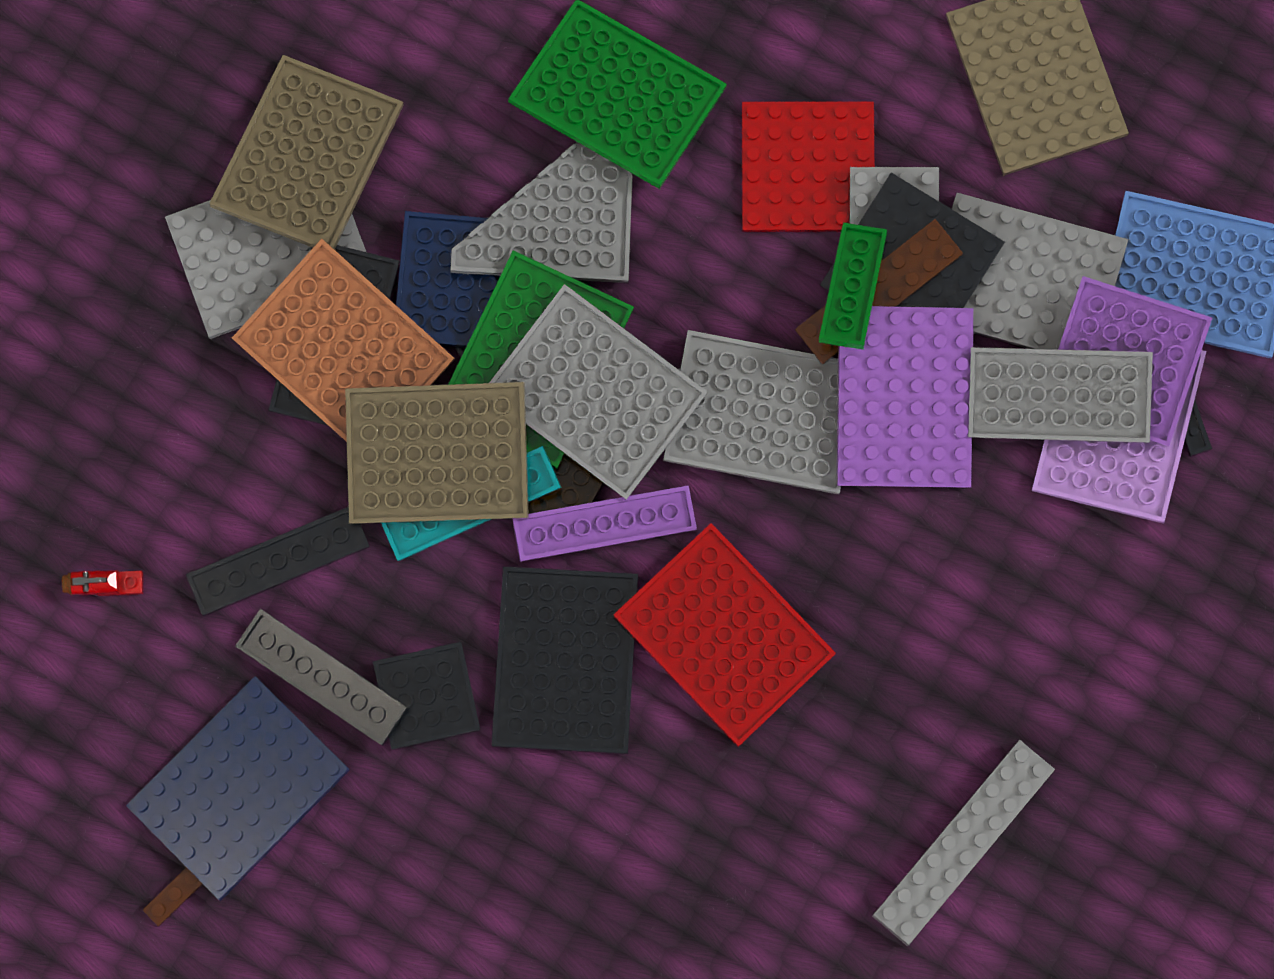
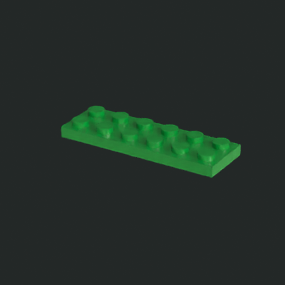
M843 222L819 343L864 350L887 229Z

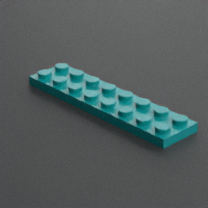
M541 446L528 452L529 503L562 487L544 447ZM491 519L384 522L381 524L397 561H401Z

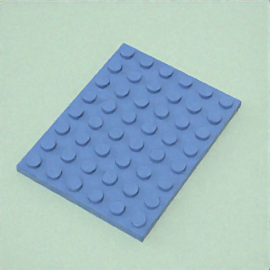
M1125 191L1115 236L1129 240L1115 286L1212 317L1205 344L1271 359L1274 353V224Z

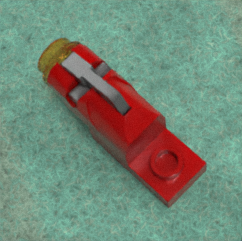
M143 571L68 572V575L62 576L63 593H69V595L97 594L98 596L143 594Z

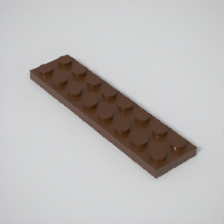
M936 219L881 261L873 306L897 307L963 255V252ZM826 305L795 329L822 365L838 353L837 345L819 343Z

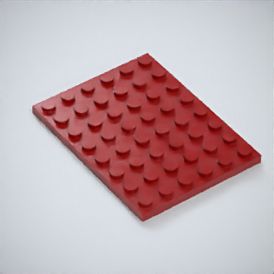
M712 523L613 615L737 747L836 654Z

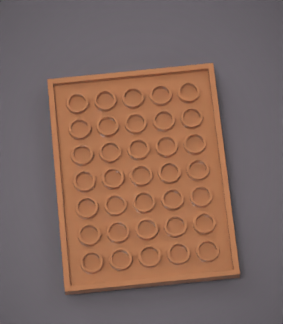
M323 239L313 247L232 337L235 342L346 442L345 389L432 385L455 359Z

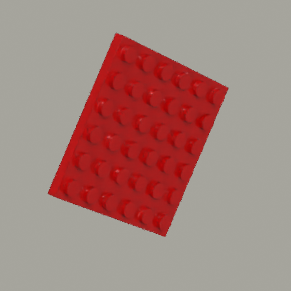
M742 102V232H841L843 222L850 223V167H875L874 102Z

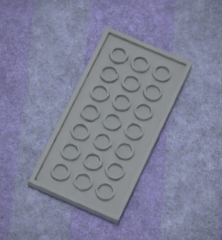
M971 347L968 437L1150 443L1153 352Z

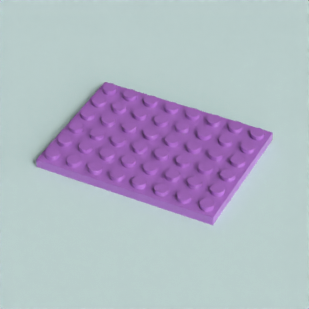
M872 306L864 350L838 346L837 486L971 487L972 437H968L971 347H973V308Z

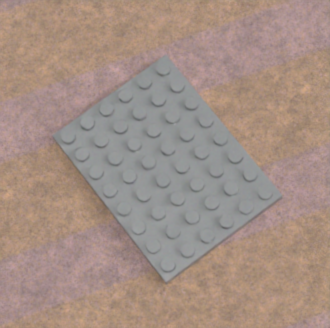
M961 193L956 194L952 210L1005 241V244L964 307L973 308V334L1027 349L1058 350L1082 276L1115 286L1129 239Z
M211 200L165 216L208 337L212 339L241 328L310 252L311 247L210 207L209 203ZM351 214L337 245L366 252L354 217Z
M565 284L489 382H525L526 425L626 500L708 393Z
M688 330L680 371L708 393L665 448L663 461L839 495L841 486H837L838 359L831 358L822 365L814 354Z

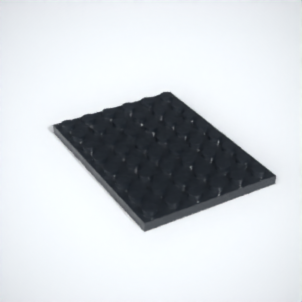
M503 566L492 747L628 754L634 637L613 615L637 593L638 574Z

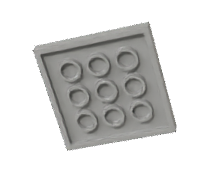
M850 167V224L858 225L891 172L939 201V167Z

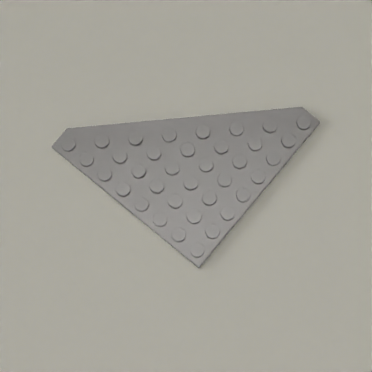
M576 142L562 153L556 161L541 171L535 179L519 190L506 204L504 203L484 223H481L468 234L462 242L452 248L450 273L501 276L514 250L576 280L628 283L632 173Z

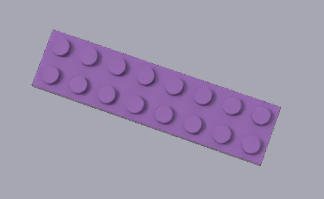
M689 485L632 495L627 500L621 497L531 513L529 518H512L520 562L697 530Z

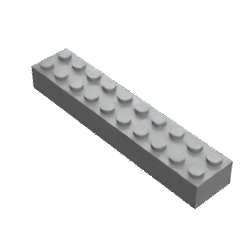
M1019 740L872 917L908 946L1055 769Z

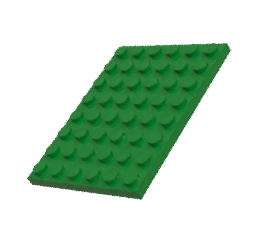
M575 0L509 97L508 103L660 189L726 89L727 84L584 2Z
M513 250L448 385L489 383L564 284L622 328H625L634 307ZM526 425L527 453L543 446L551 465L558 469L565 453Z

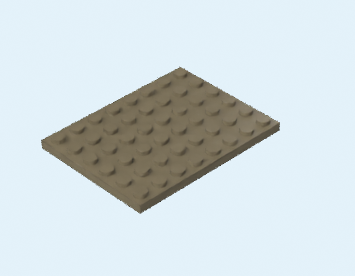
M985 0L946 13V19L1003 176L1128 136V129L1080 0Z
M283 55L209 203L210 207L312 248L323 239L335 250L404 106L403 102Z
M525 382L345 389L350 524L529 518Z

